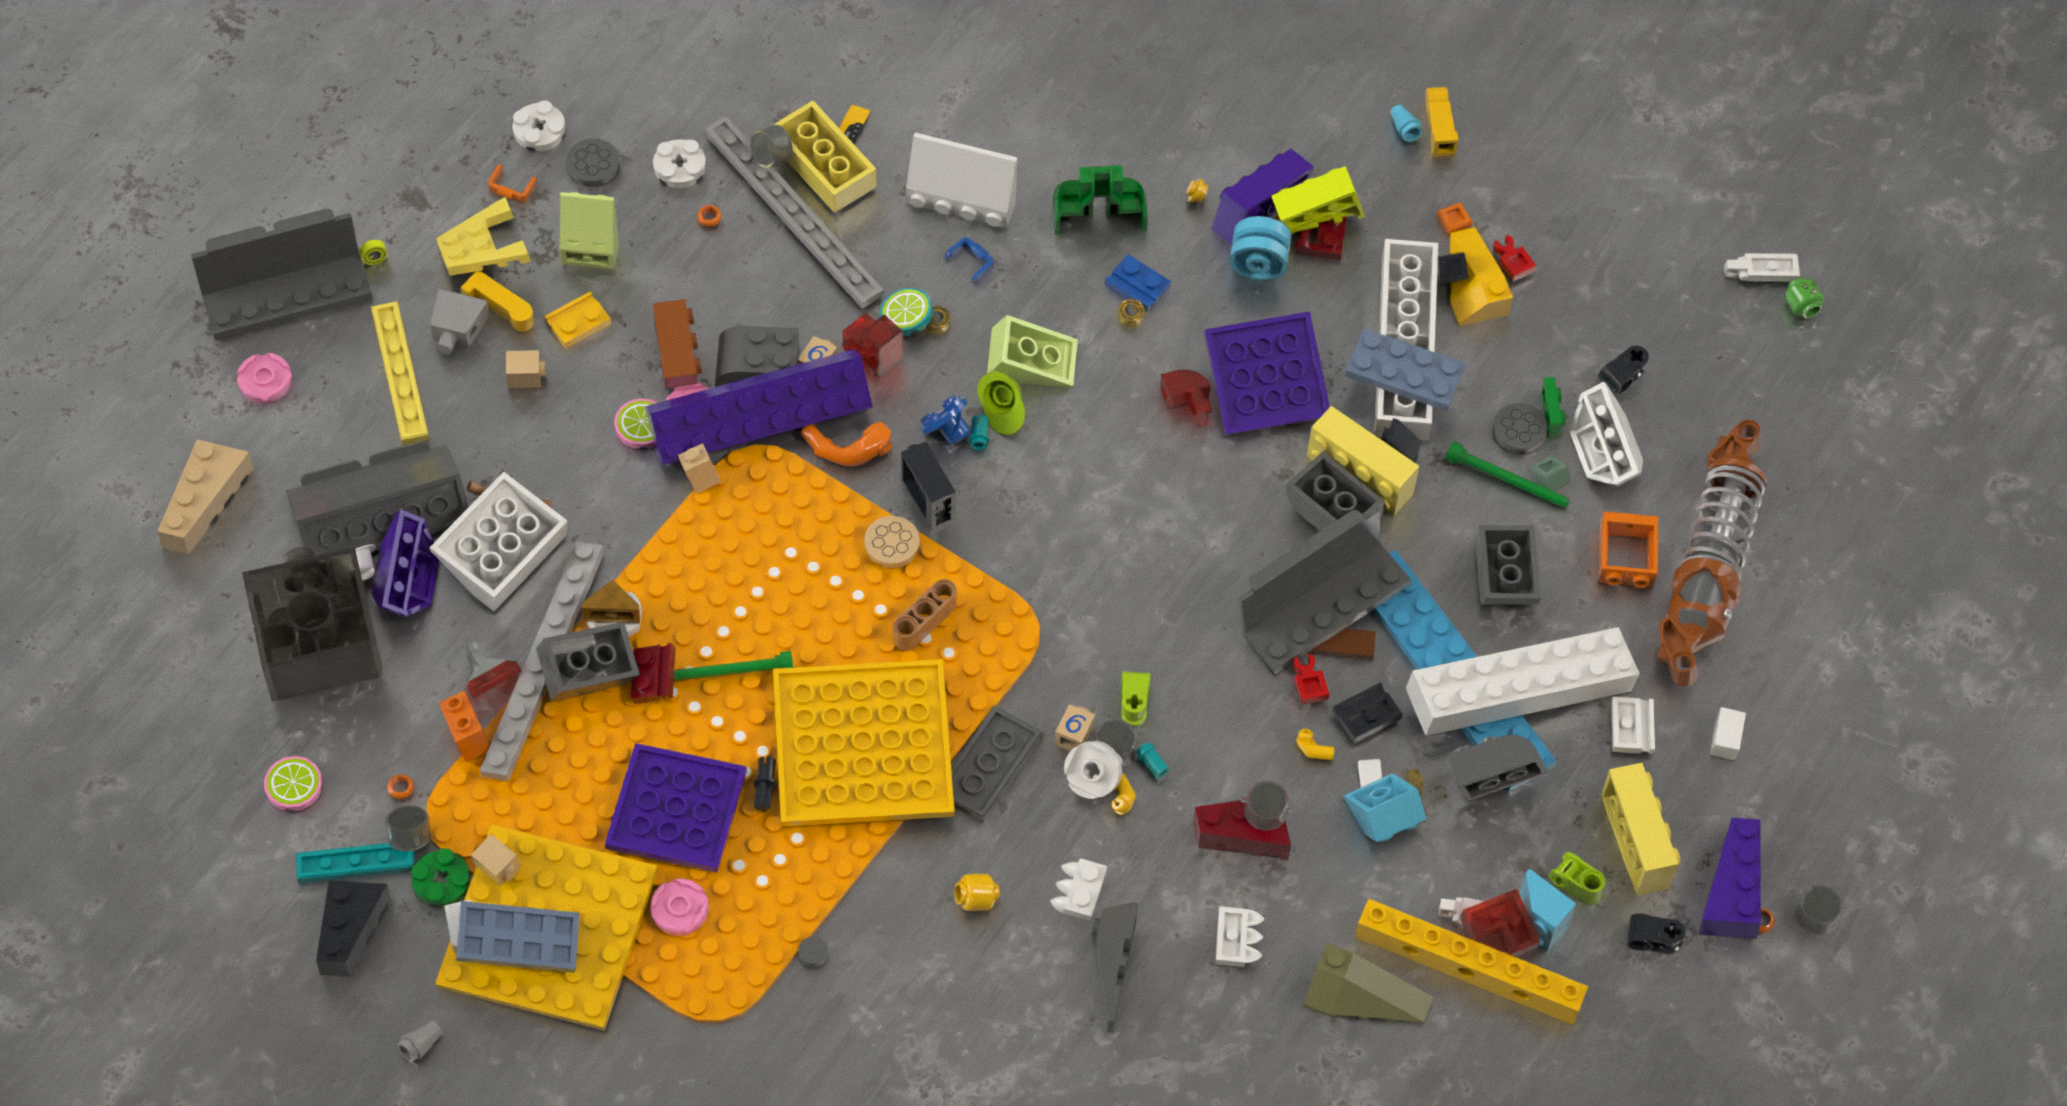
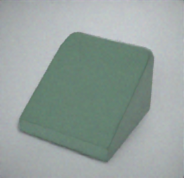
M1553 456L1544 459L1530 468L1541 485L1551 491H1556L1571 481L1568 465Z

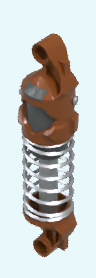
M1753 420L1741 421L1727 436L1720 435L1717 447L1712 449L1707 455L1708 473L1705 484L1708 489L1704 490L1701 494L1703 504L1697 508L1699 519L1693 522L1692 527L1695 533L1689 536L1688 540L1691 548L1685 551V560L1675 570L1671 585L1673 596L1666 618L1659 622L1661 646L1657 659L1659 662L1667 663L1673 682L1681 687H1687L1695 683L1697 679V666L1693 653L1708 645L1717 644L1724 639L1729 620L1732 616L1731 612L1737 608L1740 599L1741 568L1745 565V553L1748 552L1750 547L1749 538L1753 535V524L1758 518L1757 509L1761 506L1762 496L1768 482L1765 473L1749 457V455L1756 454L1761 448V428ZM1710 492L1720 497V501L1708 502L1706 499L1707 494ZM1757 499L1756 504L1754 505L1752 503V500ZM1742 502H1747L1751 509L1741 511ZM1709 507L1715 511V517H1704L1702 514L1703 508ZM1753 512L1752 518L1750 520L1746 514ZM1738 516H1742L1747 523L1737 526ZM1704 521L1707 525L1712 526L1711 532H1700L1698 529L1699 523ZM1749 527L1746 535L1742 529ZM1734 530H1737L1743 538L1733 541ZM1698 536L1705 540L1699 542L1696 546L1694 544V539ZM1745 542L1743 549H1741L1738 544ZM1730 545H1733L1739 551V553L1737 554L1736 551ZM1738 557H1741L1739 564H1737Z

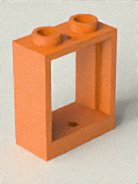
M1603 511L1599 525L1598 582L1607 583L1612 586L1620 584L1634 585L1637 588L1654 586L1658 574L1659 516ZM1608 535L1647 539V569L1609 566Z

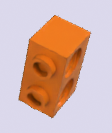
M462 691L439 702L453 738L465 761L468 762L487 753L490 747L489 741L466 692Z

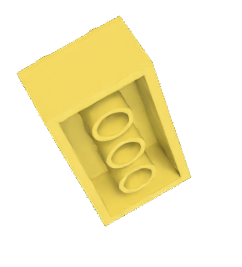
M814 101L809 102L771 126V129H782L789 138L791 151L789 157L785 160L834 213L877 187L876 168Z
M1332 406L1311 427L1307 456L1310 460L1313 461L1324 451L1385 501L1383 511H1387L1394 516L1412 497L1419 465Z
M1642 762L1609 769L1601 793L1636 896L1669 889L1673 877H1675L1677 867L1680 865L1679 852L1677 848L1672 847L1670 841V827L1667 822H1663L1661 816V802L1658 797H1654L1652 791V777L1649 772H1645Z

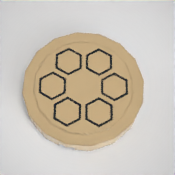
M884 516L875 520L867 528L864 536L865 551L869 558L886 568H899L909 564L914 559L916 553H918L920 547L919 532L914 524L906 518L898 516Z

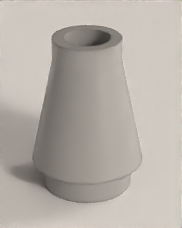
M431 1021L427 1025L402 1036L397 1047L407 1061L420 1060L435 1041L443 1035V1032L436 1022Z

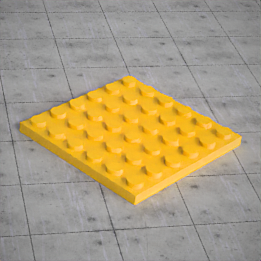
M943 659L773 669L781 827L954 817Z
M491 824L487 837L492 834L515 853L521 866L516 876L510 881H505L501 886L476 866L464 901L471 899L472 902L579 913L576 970L573 973L456 961V954L450 940L435 982L436 987L605 1031L658 872L657 865Z

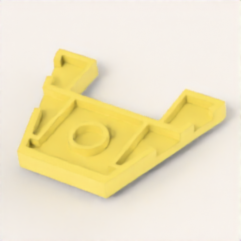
M506 197L436 238L450 276L481 271L485 265L497 264L498 267L508 266L509 261L520 260L521 264L531 262L523 240L497 250L494 246L488 227L514 218Z

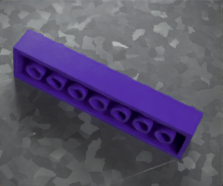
M853 349L645 406L657 458L662 465L680 461L679 454L702 443L709 453L872 408L873 406L861 355Z

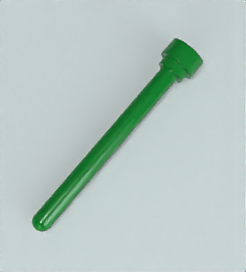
M1452 442L1445 457V461L1453 465L1456 463L1460 465L1462 463L1467 464L1560 507L1565 508L1570 503L1569 499L1563 495L1467 453L1468 450L1463 448L1464 445L1458 442Z
M791 650L782 651L780 655H775V658L677 669L674 670V681L777 668H793Z

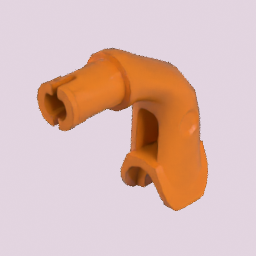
M882 422L870 425L863 432L861 438L846 447H839L830 438H825L814 424L805 426L801 431V436L814 449V454L817 457L845 467L862 465L878 455L880 457L886 455L892 449V443L890 442L891 431Z

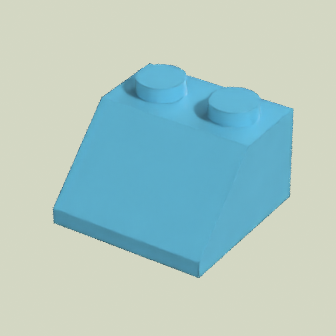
M1393 773L1343 796L1364 834L1376 842L1389 840L1393 834L1402 830L1413 829L1419 822L1426 820L1418 789Z
M1529 869L1525 874L1518 897L1523 932L1533 946L1541 947L1548 952L1568 929L1576 903Z

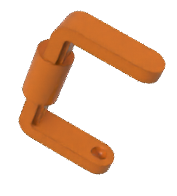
M498 164L488 180L489 190L510 200L527 201L537 184L538 178L533 176L524 192H517L514 189L495 184L503 170V165Z

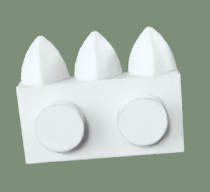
M1081 858L1079 862H1069L1062 865L1063 871L1073 879H1064L1056 882L1058 889L1068 896H1059L1051 899L1052 906L1061 913L1091 921L1108 866Z
M1219 906L1215 964L1244 967L1245 963L1254 962L1262 957L1259 951L1246 946L1263 939V936L1258 931L1248 928L1264 921V918L1259 913L1250 909Z

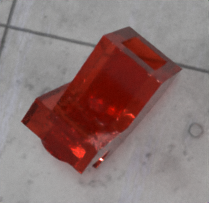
M1187 369L1161 374L1160 391L1167 409L1172 410L1189 405L1196 426L1207 425L1208 415L1212 412L1209 401L1211 385L1208 380L1200 373Z

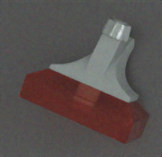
M476 641L465 647L468 659L472 665L471 675L466 680L467 684L463 690L466 692L469 700L522 672L517 661L485 657Z

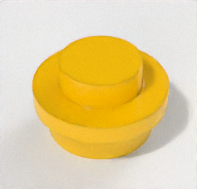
M1203 179L1192 180L1189 184L1186 195L1189 196L1188 201L1190 203L1196 202L1199 204L1205 197L1209 185L1205 184Z

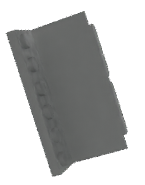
M331 209L307 213L277 221L273 226V231L266 232L264 227L257 226L211 238L205 243L206 251L191 254L214 339L229 337L372 299L371 289L359 254L351 213L336 217Z
M421 440L373 454L369 458L370 465L362 467L359 461L352 460L304 474L301 477L302 486L287 490L286 492L299 527L309 565L318 558L348 552L365 545L374 544L376 546L374 551L379 550L399 509L424 518L430 535L447 530L469 508L460 473L447 445L430 449L428 442Z
M1374 508L1364 516L1357 510L1350 511L1309 538V550L1303 553L1298 548L1292 549L1250 577L1249 585L1252 589L1238 598L1242 634L1274 674L1292 664L1295 657L1301 658L1310 652L1311 649L1330 639L1411 585V579L1381 545L1380 516L1377 508Z

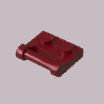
M1342 217V222L1335 224L1333 220L1319 222L1316 244L1309 242L1310 229L1299 231V239L1295 243V252L1305 256L1341 260L1347 217Z

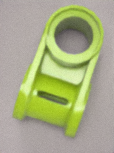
M1122 671L1121 717L1128 726L1138 727L1146 720L1151 673Z
M1566 852L1562 857L1563 861L1560 865L1549 872V879L1555 886L1565 890L1586 905L1597 904L1601 901L1606 879L1604 875L1585 863L1576 854ZM1586 885H1593L1597 889H1588Z

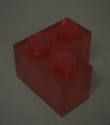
M864 313L842 330V347L845 351L854 349L861 355L864 369L880 378L903 360V331L885 314L875 321L869 314Z
M1518 889L1463 909L1460 915V920L1469 939L1479 941L1498 933L1506 953L1511 956L1518 957L1536 950L1540 944V939Z

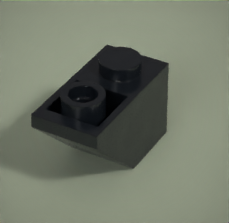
M1393 418L1390 428L1384 427L1381 440L1416 463L1422 441L1401 421Z

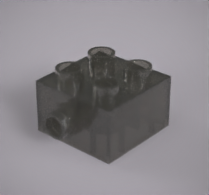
M355 547L315 556L314 551L310 548H294L285 553L283 557L284 563L242 572L261 666L272 702L384 676Z

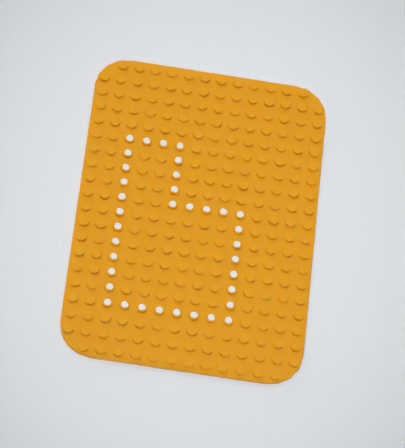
M750 445L732 451L719 461L715 468L721 483L698 494L693 490L614 580L624 591L629 594L630 592L635 594L641 604L642 620L640 630L629 637L632 650L654 645L667 646V643H672L676 647L675 670L775 658V655H780L782 651L790 650L792 652L793 668L943 659L951 762L975 734L993 706L999 704L1028 668L1039 648L1040 624L1032 606L1018 593L919 532L920 547L918 553H916L914 559L909 564L899 568L882 567V564L873 562L865 551L864 536L867 528L875 520L893 515L798 455L775 445ZM941 579L952 581L957 588V604L954 611L912 650L904 651L897 648L893 641V625L895 620L935 582ZM947 595L939 596L943 599L949 598V596ZM928 613L920 614L923 617L930 616ZM583 617L577 622L571 632L589 629ZM903 631L901 634L909 635L911 632ZM773 670L674 681L673 698L661 697V700L635 704L630 699L632 681L611 689L552 702L547 689L509 782L482 777L480 769L487 753L468 762L461 755L438 781L427 800L425 817L432 842L439 849L447 848L461 856L473 875L476 866L471 854L486 840L491 824L657 865L658 872L623 977L674 1012L694 1021L721 1023L743 1015L759 1002L798 954L800 943L814 934L905 821L890 820L781 827ZM508 702L484 729L490 745ZM635 743L747 766L746 777L718 873L605 849V841ZM764 756V763H766V757L770 756L776 759L774 774L776 788L772 794L771 809L762 813L754 808L756 788L753 783L757 778L758 759ZM674 879H686L695 882L702 887L708 899L709 912L706 921L698 930L689 935L675 936L666 934L656 926L652 919L650 902L653 893L660 885L666 882H673Z

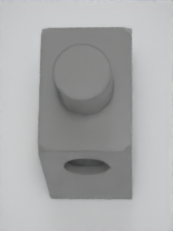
M438 289L430 326L432 337L438 341L436 348L439 352L451 354L455 345L465 348L471 346L490 316L487 301Z

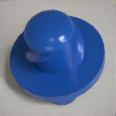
M954 395L947 398L941 403L943 407L935 414L930 412L920 420V423L923 425L921 427L922 432L926 435L939 429L950 444L963 440L970 432V427L961 417V410L967 405V399L964 396L955 397Z

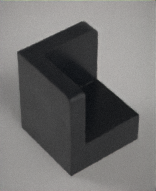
M1465 252L1438 256L1441 283L1469 279Z

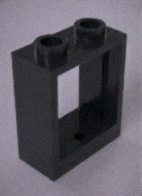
M925 441L918 445L908 446L901 452V481L930 530L932 531L955 521L956 491Z

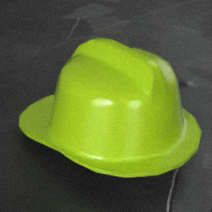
M994 371L987 373L980 379L977 387L978 398L985 415L989 418L991 427L998 433L1004 435L1014 434L1021 429L1026 415L1020 386L1015 380L1002 372Z

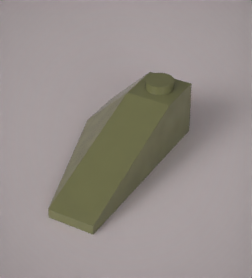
M1326 943L1303 1007L1335 1018L1354 1016L1362 1020L1380 1018L1387 1019L1389 1022L1424 1024L1434 997L1359 955Z

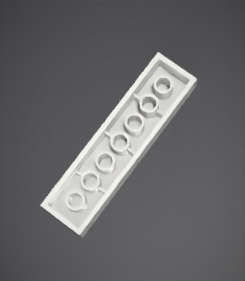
M1385 239L1381 266L1379 334L1432 352L1435 349L1438 243ZM1376 387L1374 435L1382 437L1384 427L1390 428L1392 419L1395 418L1401 421L1420 440L1428 441L1432 425V406Z
M1619 627L1413 670L1406 686V691L1425 736L1631 692L1640 673Z

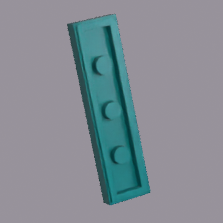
M392 843L296 853L298 884L408 872L415 865L414 848L400 849Z

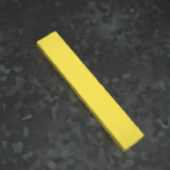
M398 301L372 306L371 310L402 445L428 440L429 434Z

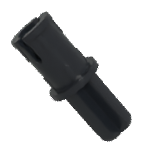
M764 756L758 759L757 778L753 783L756 788L754 808L762 813L771 809L772 794L776 788V781L774 780L776 759L770 756L766 757V763H764Z

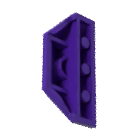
M401 509L397 511L380 545L371 595L380 609L405 618L431 605L439 559L430 551L434 541L426 528L428 526L425 519Z

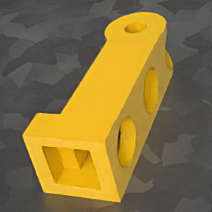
M1447 87L1426 88L1425 105L1432 157L1456 155L1459 138L1454 127ZM1450 143L1448 148H1439V144Z
M476 271L461 287L463 295L486 300L488 309L511 322V326L515 331L526 332L533 327L534 318L531 305L483 272Z

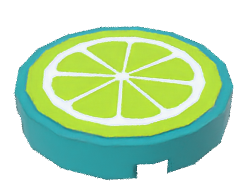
M909 287L899 289L890 294L884 300L880 309L881 321L887 331L899 336L912 335L911 332L923 330L930 323L934 313L932 301L927 293L918 288Z

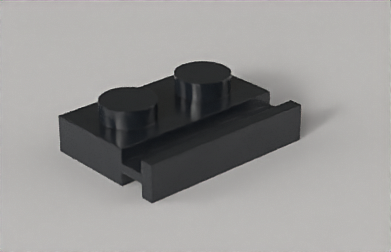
M1381 682L1333 706L1332 709L1333 714H1336L1339 723L1353 743L1401 720L1403 715L1389 693L1385 692Z

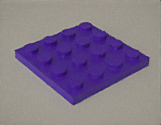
M1310 311L1204 330L1225 436L1319 420L1330 408Z
M635 743L605 841V849L718 873L746 777L747 766Z

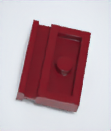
M667 643V646L654 645L633 650L640 674L631 682L630 699L635 704L661 700V697L673 698L676 647L672 643Z

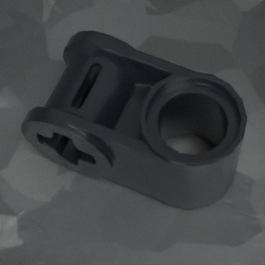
M1638 345L1629 347L1616 359L1608 362L1599 372L1598 378L1605 382L1617 396L1621 395L1631 384L1644 375L1645 365L1649 359L1647 350Z
M1640 913L1633 914L1629 920L1627 946L1638 951L1674 954L1681 949L1685 928L1681 922L1675 919L1653 917Z

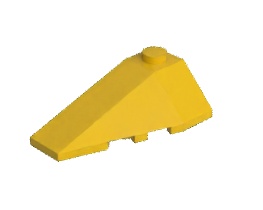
M1473 227L1450 232V254L1465 252L1469 279L1450 282V306L1458 326L1509 315L1513 301L1512 293L1504 274L1477 229Z

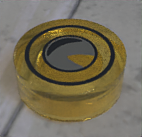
M1128 299L1119 305L1118 319L1123 325L1133 327L1142 323L1145 309L1141 302Z
M933 306L934 313L926 329L932 333H942L949 328L951 316L946 308Z

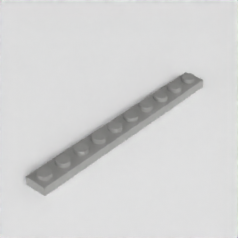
M727 116L705 128V135L862 309L884 295L883 288L770 164L763 165L756 159L752 144Z
M576 542L481 766L480 773L482 777L509 782L547 691L536 647L544 638L571 633L582 603L587 596L605 551L602 545Z

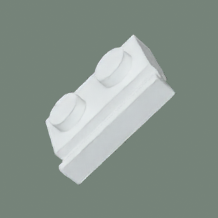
M1612 697V752L1637 754L1649 752V754H1654V699L1644 701L1641 698Z

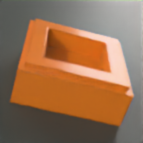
M1461 202L1437 211L1436 216L1448 236L1450 232L1472 227L1473 221Z

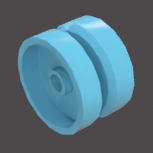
M1261 216L1248 217L1239 221L1234 228L1233 245L1229 263L1232 269L1239 275L1254 280L1264 281L1281 277L1287 270L1288 252L1292 235L1289 228L1280 221Z

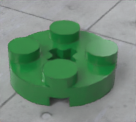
M442 848L439 851L428 853L411 870L412 886L415 895L426 905H439L440 908H445L444 905L460 902L468 892L471 879L469 867L461 856L453 853L450 849ZM439 874L448 875L446 877L447 882L444 884L440 881L436 883L433 881Z

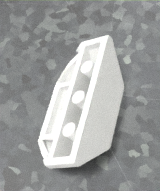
M1602 382L1581 393L1570 434L1586 477L1590 480L1619 486L1640 475L1643 458L1626 414L1608 385Z

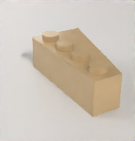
M196 440L157 531L162 548L190 554L209 529V524L216 515L219 516L222 512L225 502L232 494L234 495L238 491L244 477L249 476L254 468L248 451Z

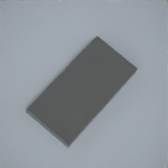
M994 705L951 767L954 807L984 823L1043 737V732Z

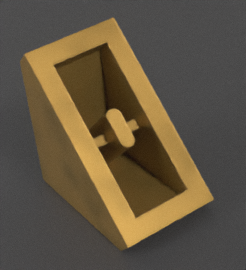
M613 579L582 603L584 622L640 623L641 620L639 604Z

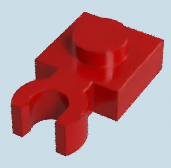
M1510 235L1505 236L1504 242L1507 246L1500 245L1497 240L1494 241L1493 250L1500 256L1499 264L1513 282L1535 272L1537 265L1522 246L1515 249L1514 240Z
M1312 654L1308 655V665L1306 666L1300 664L1298 657L1294 658L1293 668L1299 674L1295 675L1294 683L1301 705L1329 700L1330 694L1322 670L1314 672L1315 658Z

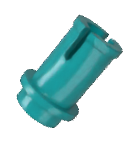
M980 414V423L978 422V415L972 417V432L968 437V443L972 449L977 451L986 449L990 443V438L987 436L989 418L986 415Z
M1147 742L1137 749V760L1139 762L1143 761L1155 779L1158 780L1170 771V767L1157 753V747Z

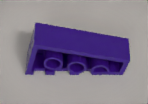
M1289 149L1283 154H1277L1272 161L1266 165H1260L1255 172L1249 176H1243L1238 183L1232 187H1226L1221 192L1219 197L1221 200L1211 229L1230 245H1233L1234 228L1239 221L1248 217H1271L1276 211L1272 195L1277 194L1282 189L1292 188L1310 179L1314 166L1293 149Z
M1731 818L1698 935L1757 939L1761 925V819Z

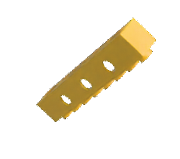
M1368 899L1358 922L1355 934L1357 939L1572 1025L1575 1023L1588 986L1371 899Z

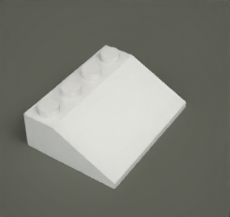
M914 133L906 184V204L916 208L935 210L941 214L959 216L966 220L984 222L994 227L1007 228L1016 204L1017 157Z
M503 472L430 547V551L473 596L495 611L567 536L568 521Z

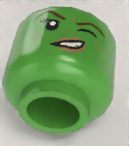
M1802 278L1793 280L1786 290L1785 300L1794 315L1811 318L1820 313L1825 299L1816 282L1812 279Z

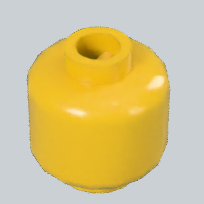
M986 873L965 874L960 879V882H957L955 885L956 903L968 912L988 911L993 907L995 900L999 899V885L994 883L992 877Z

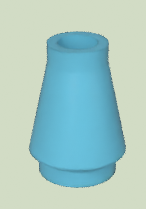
M1403 105L1393 107L1390 114L1394 120L1399 137L1406 142L1417 140L1422 134V123L1408 112Z

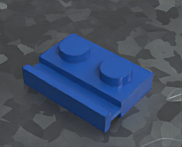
M1127 254L1112 271V274L1105 279V285L1127 300L1138 303L1143 310L1148 312L1150 307L1156 304L1170 288L1171 281Z

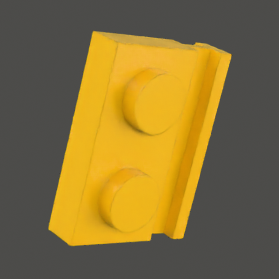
M591 291L544 316L546 324L551 327V331L565 349L611 325V318L600 303L594 299Z

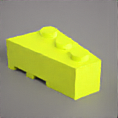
M1346 166L1332 169L1324 175L1307 179L1297 186L1282 189L1277 194L1272 195L1279 218L1289 228L1291 233L1316 228L1319 226L1318 223L1333 220L1335 224L1342 222V217L1357 215L1358 219L1366 217Z

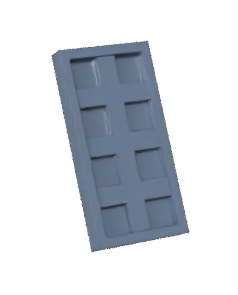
M1363 328L1346 368L1345 377L1448 411L1466 363Z
M461 901L456 961L574 973L577 959L579 913Z

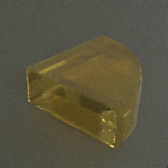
M1418 769L1406 770L1407 782L1417 788L1419 795H1421L1424 785L1422 775L1419 774Z

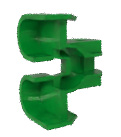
M1121 165L1078 167V180L1063 181L1054 190L1052 209L1055 235H1059L1060 217L1084 216L1083 210L1085 206H1088L1089 216H1093L1094 198L1105 197L1106 215H1110V204H1117L1118 214L1141 213L1143 231H1147L1146 193L1138 181L1123 177Z

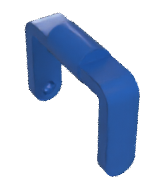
M964 237L946 251L945 257L950 259L964 246H967L974 255L986 263L971 278L974 282H977L993 268V258L978 243H974L970 238Z

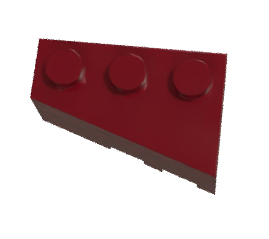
M1249 799L1195 807L1193 826L1198 848L1232 853L1236 850L1250 852L1254 856H1262L1264 854L1279 856L1282 860H1289L1291 842L1284 814L1281 821L1275 826L1261 827L1256 825L1248 815Z

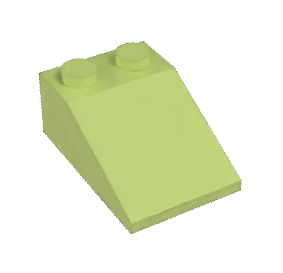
M1006 315L992 327L987 373L994 371L1002 372L1019 384L1072 388L1078 339Z

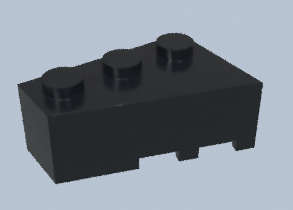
M329 880L316 956L320 975L350 977L366 947V942L372 930H375L379 923L378 919L385 906H388L391 900L387 884Z

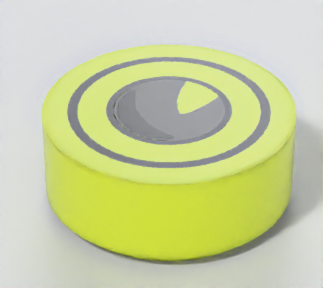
M380 240L367 241L359 249L362 261L368 265L381 263L388 255L384 242Z

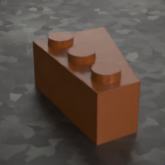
M685 299L653 303L654 322L665 388L697 384V374H702L700 358H694L693 349H698L696 333L690 332L689 325L694 324L692 308H687Z

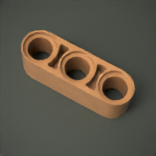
M941 579L935 582L895 620L893 625V641L897 648L904 651L912 650L954 611L957 604V588L952 581ZM947 595L949 596V598L943 599L939 596ZM928 613L930 616L923 617L920 614ZM909 631L911 634L903 635L901 632Z

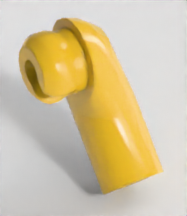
M1309 729L1299 731L1296 743L1308 758L1333 761V746L1318 745L1313 739V732Z
M1122 774L1121 780L1116 787L1119 794L1115 801H1112L1111 805L1117 814L1129 812L1136 799V793L1126 775Z

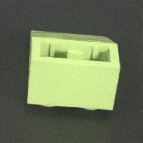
M561 192L560 255L562 264L615 269L619 236L614 197L585 195L577 192Z

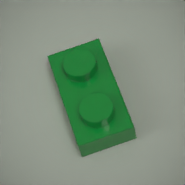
M1547 377L1543 379L1540 393L1544 417L1548 425L1547 437L1554 438L1559 437L1561 427L1565 426V412L1560 410L1559 407L1562 394L1560 387L1556 388L1555 377Z

